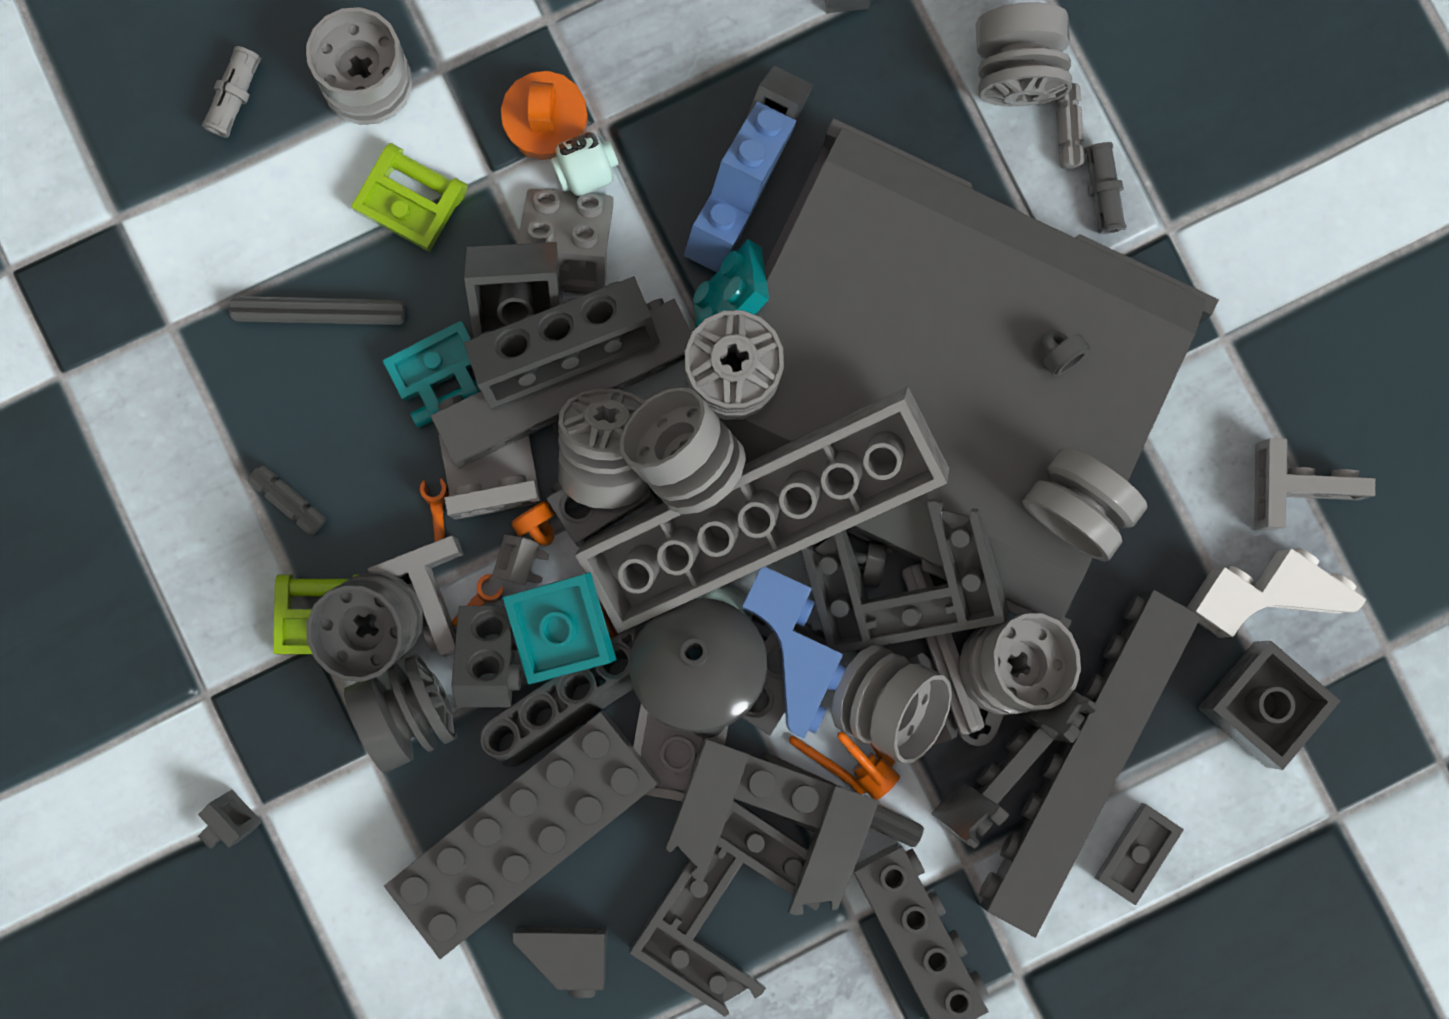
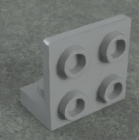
M528 189L517 244L557 242L562 291L592 293L606 287L607 246L614 198L610 195L587 193L578 197L572 192Z
M439 434L449 496L444 497L447 515L454 520L536 505L542 502L529 435L459 469L454 465Z

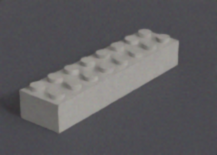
M907 386L746 463L742 476L732 491L716 505L699 513L681 514L670 510L665 503H662L588 538L575 556L584 573L591 572L598 598L617 632L620 633L947 484L949 466Z

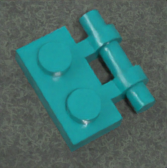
M462 320L382 360L403 401L406 402L418 395L421 396L425 406L410 413L417 428L433 421L430 415L439 412L437 406L443 401L457 395H462L463 399H466L480 392L477 381H473L468 371L472 366L463 342L471 340V337ZM456 377L461 387L438 398L433 387Z

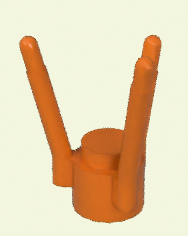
M842 731L838 732L837 738L858 761V764L853 769L857 777L797 737L791 736L789 738L791 745L848 783L861 795L867 792L871 798L878 800L888 793L900 779V775L892 768L896 763L893 758L878 751L872 743L870 745L877 757L873 753L866 756L846 733Z

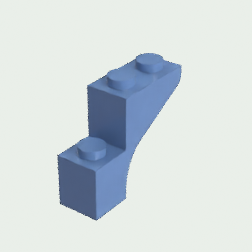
M758 101L756 102L721 161L712 193L692 226L684 257L718 272L725 257L731 251H737L755 206L793 132L796 120Z
M763 567L759 569L741 609L755 615L766 623L779 642L786 726L791 733L804 739L808 731L817 732L824 718L827 708L820 706L827 689L835 692L842 679L846 667L839 664L843 654L793 631L796 623L804 627L815 602L808 599L812 588L774 570Z

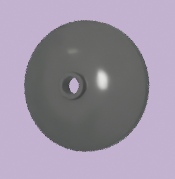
M695 598L649 619L643 626L632 648L630 677L639 701L656 720L680 731L709 732L734 723L755 704L766 681L767 653L759 630L746 614L723 601ZM697 648L703 651L702 656L697 660H689L687 658L688 652L692 649Z

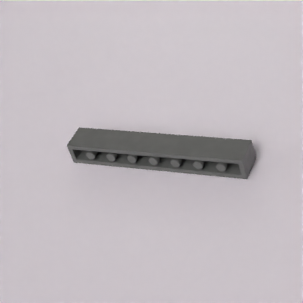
M1155 590L1142 592L1141 596L1135 595L1129 602L1123 618L1128 621L1120 635L1114 634L1103 653V657L1107 661L1100 675L1094 673L1083 691V696L1090 699L1099 708L1092 714L1080 713L1085 718L1077 727L1081 731L1079 736L1073 743L1064 742L1059 754L1053 752L1046 761L1041 774L1046 778L1038 794L1032 792L1027 798L1021 811V816L1025 817L1018 833L1011 832L1000 852V856L1004 857V860L996 874L993 872L988 874L980 889L979 896L983 898L980 906L984 910L1036 938L1201 618V615Z

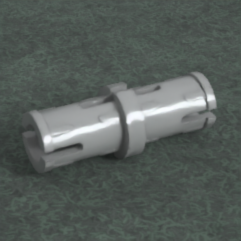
M241 46L234 47L222 80H217L213 88L216 94L201 125L204 129L220 137H229L233 122L241 105L246 104L250 96L247 90L262 59L258 54Z

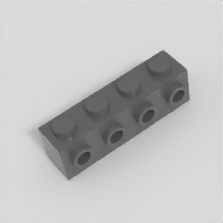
M897 842L857 863L853 873L928 1018L977 1019L988 1013L989 1011L982 999L989 996V993L976 970L970 974L968 973L961 957L968 953L955 929L947 933L940 919V916L946 914V911L935 890L931 889L926 892L918 876L925 873L913 848L905 851L903 846Z

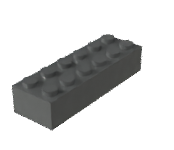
M604 710L385 884L384 887L437 957L441 959L658 785L661 780L642 756L633 748V744L607 711Z

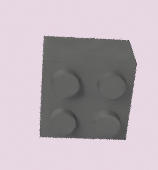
M557 242L467 247L464 281L473 338L485 332L494 331L520 321L528 315L538 314L564 303Z
M1254 641L1198 709L1263 766L1284 770L1341 700L1272 641Z

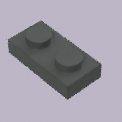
M1141 803L1094 878L1130 903L1137 905L1184 829L1147 804Z

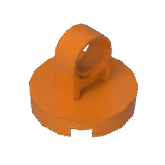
M550 71L532 72L516 80L505 93L501 106L502 126L511 143L518 147L519 151L525 156L540 160L556 157V146L560 142L585 133L588 124L586 102L578 86L564 75Z

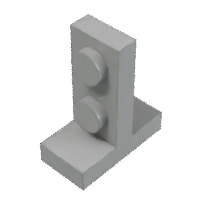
M1268 438L1256 443L1254 530L1274 531L1286 528V497L1362 500L1375 496L1376 478H1359V471L1350 469L1332 470L1331 476H1315V468L1307 467L1288 468L1287 474V439Z
M452 535L368 568L370 572H387L402 580L410 577L412 583L407 585L416 593L427 621V625H424L422 630L426 643L431 651L438 650L439 655L444 657L450 656L455 652L456 630L451 623V617L432 568L464 555L459 539Z

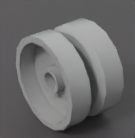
M1064 446L1047 467L1052 482L1042 480L1036 482L1023 499V505L1039 523L1065 543L1093 559L1102 562L1109 561L1123 542L1117 527H1134L1148 508L1146 500L1127 480L1107 465L1077 449Z

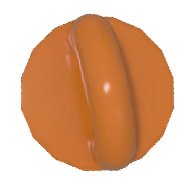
M543 501L511 521V526L518 537L529 533L535 542H538L541 546H548L554 540V531L548 520L555 516L556 513L548 501Z

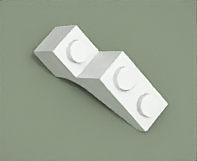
M1291 548L1275 553L1254 586L1251 585L1253 582L1252 577L1236 567L1230 566L1229 569L1222 567L1211 570L1187 608L1201 615L1198 622L1200 625L1219 638L1233 637L1247 618L1265 607L1339 614L1358 611L1365 603L1366 598L1354 591L1357 586L1348 578L1337 573L1330 575L1318 567L1319 560L1314 555L1301 548H1295V550Z

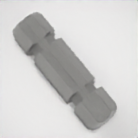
M1072 83V89L1069 94L1056 100V106L1060 107L1059 111H1056L1058 145L1062 146L1061 151H1059V161L1063 169L1080 168L1085 162L1084 147L1080 146L1081 141H1084L1082 107L1078 106L1079 101H1081V91L1077 83Z

